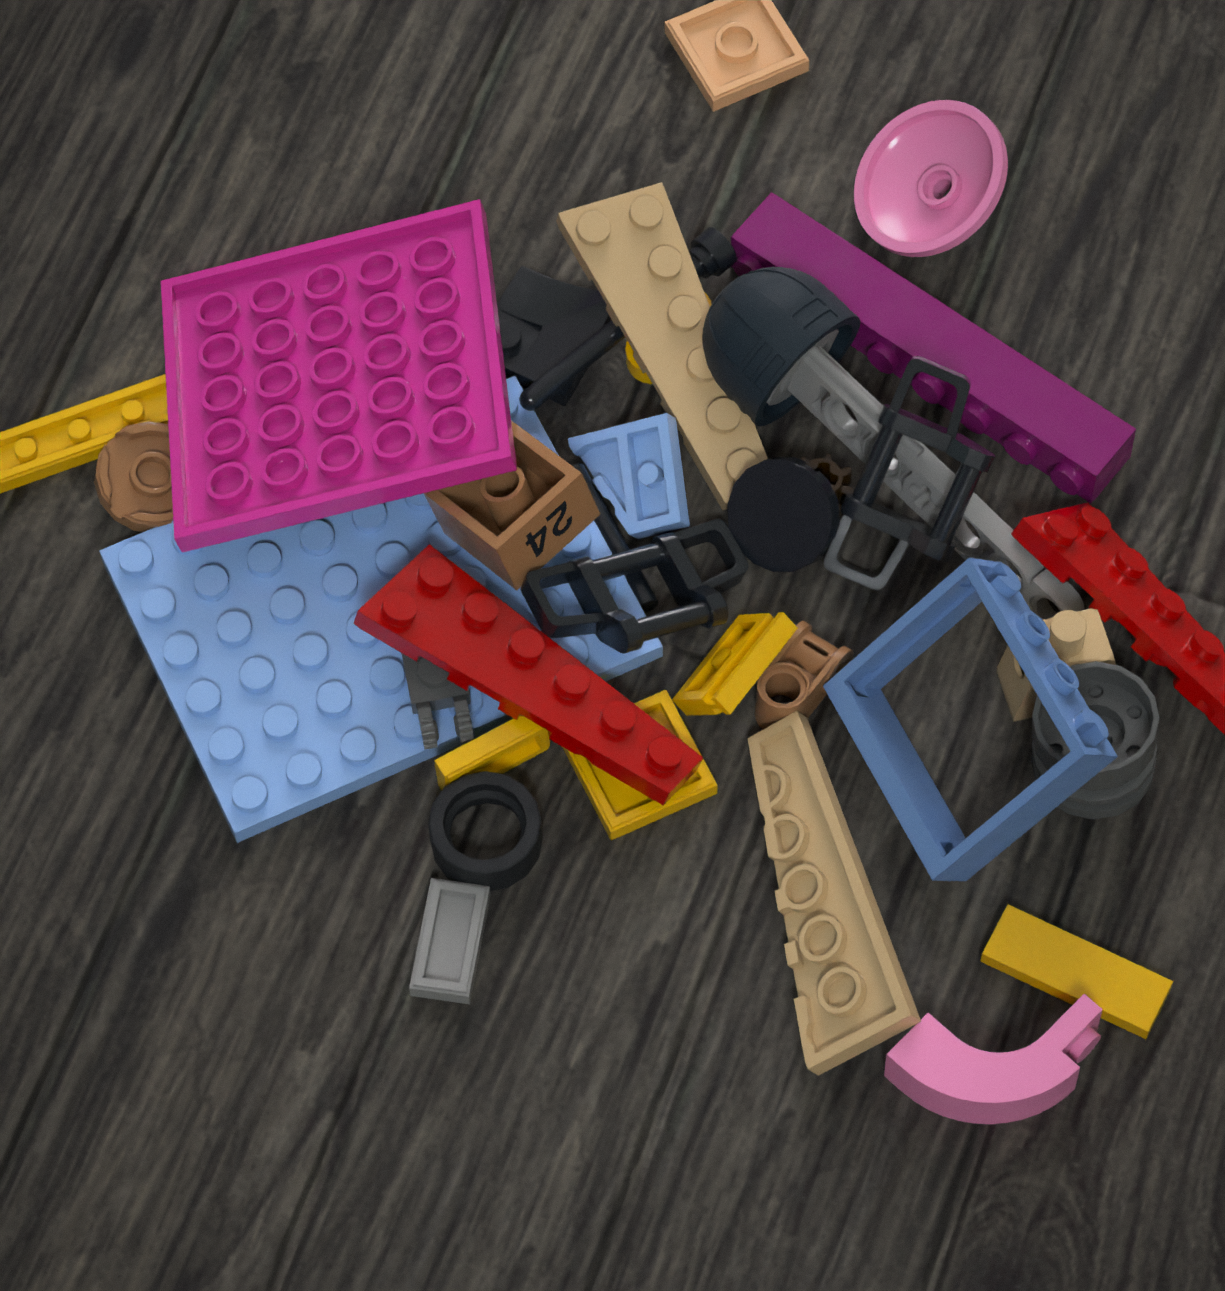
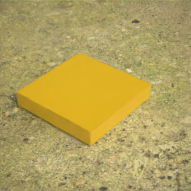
M667 690L634 703L701 755ZM563 748L611 841L717 794L718 785L704 759L698 770L663 806L594 766L582 755L574 754Z

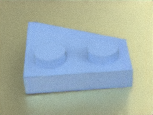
M664 413L568 438L570 449L585 463L594 477L593 483L602 496L610 500L615 508L616 517L630 536L642 539L690 527L675 417Z

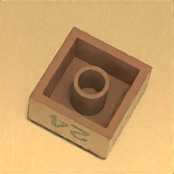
M511 420L517 464L516 471L427 492L424 495L444 534L511 587L518 590L528 572L541 569L600 515V512L582 473Z

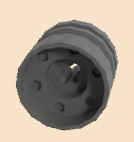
M1098 661L1071 665L1070 668L1079 680V687L1077 689L1089 709L1094 711L1106 724L1109 733L1107 739L1118 757L1057 806V808L1069 815L1088 819L1118 816L1136 806L1152 786L1157 762V740L1160 720L1156 699L1140 677L1122 666ZM1038 695L1032 714V768L1035 780L1070 752Z

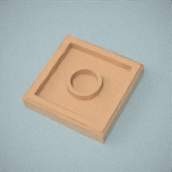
M715 0L664 22L667 38L713 112L809 71L808 57L772 0Z

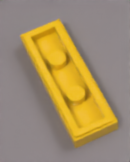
M1009 904L1006 906L981 956L982 963L1071 1005L1085 994L1103 1009L1101 1019L1144 1039H1147L1173 984V981Z

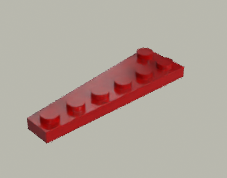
M1087 502L1022 518L1011 535L1061 583L1064 584L1072 578L1094 598L1088 608L1097 609L1104 623L1112 618L1124 626L1135 637V642L1131 645V648L1146 662L1150 660L1157 665L1169 668L1175 674L1173 679L1174 688L1194 707L1202 711L1209 721L1225 735V652L1223 644L1214 634L1204 630L1186 610V605L1182 598L1172 590L1167 589L1150 571L1146 559L1138 551L1130 548L1111 528V522L1108 517Z
M430 544L357 611L353 624L416 662L420 657L430 661L449 673L447 680L466 691L470 686L478 689L500 702L498 710L515 720L519 716L526 717L548 730L551 741L574 754L582 755L594 766L663 806L698 770L703 760L701 755Z

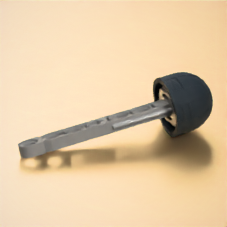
M768 267L750 271L736 278L716 297L707 313L703 327L704 354L708 368L716 383L725 392L727 397L731 401L733 400L740 410L747 414L752 422L759 427L773 423L801 402L863 463H866L882 426L878 422V418L883 405L838 363L853 343L859 331L860 318L821 282L799 270L784 267ZM844 404H846L851 409L857 421L849 415V413L846 411ZM903 435L895 452L897 459L893 457L883 482L933 528L955 474L922 442ZM973 492L952 541L957 545L955 551L965 560L975 558L1002 562L1008 567L1006 559L1013 563L1022 577L1020 578L1016 575L1021 583L1020 593L1030 610L1042 620L1052 618L1057 614L1047 599L1052 601L1060 611L1073 610L1078 612L1085 610L1081 596L1068 582L1061 583L1011 535L1013 529ZM965 520L972 524L980 538L972 533Z

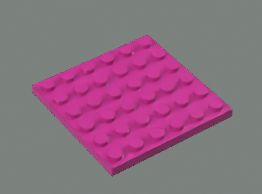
M480 199L161 281L174 539L182 553L517 470L487 217Z

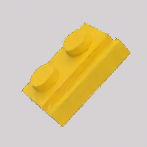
M778 612L775 617L770 613L738 615L677 692L672 701L686 716L717 715L722 712L730 715L798 627L784 612Z

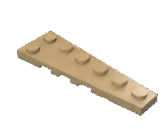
M657 183L558 213L556 222L559 230L588 280H593L607 304L606 311L615 326L620 327L634 351L633 357L642 373H647L662 399L660 404L664 411L676 418L677 430L683 436L685 447L721 509L726 510L735 482L747 468L768 458L755 424L747 414L740 410L733 400L731 401L714 380L708 368L703 349L702 335L705 318L710 306L663 183Z
M795 711L747 739L760 812L765 820L764 835L768 857L774 860L779 889L775 890L777 908L784 915L788 943L784 944L787 964L794 971L798 997L794 999L804 1060L807 1069L819 1076L920 1023L921 1019L808 718Z

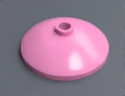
M937 100L923 103L908 109L891 120L875 136L866 149L855 178V210L866 233L884 249L907 257H926L940 254L958 246L971 237L990 217L1005 187L1008 155L999 129L976 107L954 100ZM950 189L948 194L945 197H943L944 194Z

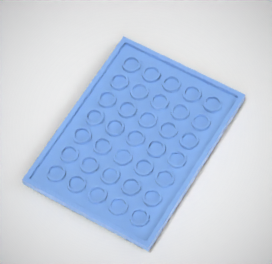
M516 376L506 379L511 420L558 455L535 411L525 410L520 405L519 397L523 389ZM424 493L183 553L174 539L173 521L170 524L154 527L99 550L108 575L237 843L464 744L461 743L460 737L456 735L453 719L455 712L454 707L431 711L432 718L436 720L439 739L437 740L438 747L424 750L418 714H413L401 652L353 624L357 611L429 544L541 631L521 593V587L515 590L444 534ZM593 521L542 568L568 563L570 560L584 556L595 560L612 555V552L595 521ZM624 575L604 581L618 609L624 610L636 619L646 617ZM569 583L542 589L557 615L574 616L584 614ZM596 634L551 638L604 681L613 679L663 657V646L658 638L644 641L642 648L625 654L601 642ZM470 686L471 704H468L474 739L513 719L498 710L500 702Z

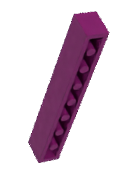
M771 192L731 236V245L737 255V262L731 267L739 277L761 268H791L814 277L832 291L861 320L859 331L851 346L866 355L870 363L879 371L885 374L893 373L902 378L910 359L914 356H921L966 375L971 381V388L961 423L970 431L976 434L984 433L1004 446L1006 452L1017 462L1025 465L1031 464L1048 475L1052 482L1066 494H1077L1092 504L1131 457L1136 428ZM916 373L910 384L914 391L926 402L931 404L938 403L953 412L957 398L955 386L927 373Z

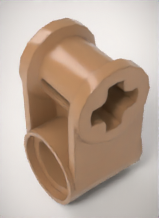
M806 621L799 622L796 625L798 629L757 680L755 719L758 725L765 729L795 711L809 718L824 697L828 695L823 685L852 661L853 650L847 646L837 648L814 634L811 624ZM784 695L791 698L793 702L781 704L770 698Z

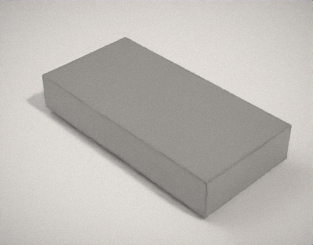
M431 878L409 986L410 996L470 1005L490 902V886Z

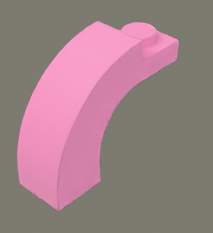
M1083 994L1037 1041L1025 1048L1003 1053L987 1052L967 1045L930 1013H927L921 1019V1022L916 1024L886 1054L884 1076L914 1102L950 1119L974 1124H1001L1023 1120L1053 1107L1075 1089L1080 1071V1066L1076 1063L1085 1059L1101 1038L1097 1030L1103 1009Z

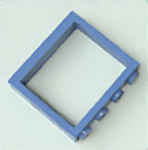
M968 558L823 685L932 881H967L1118 757L1107 739L1109 733L1106 724L1094 711L1089 709L1077 689L1079 687V680L1076 674L1058 657L1048 640L1050 632L1047 625L1037 614L1030 610L1020 593L1021 583L1018 577L1002 562ZM983 602L1070 752L965 838L881 689L978 604Z

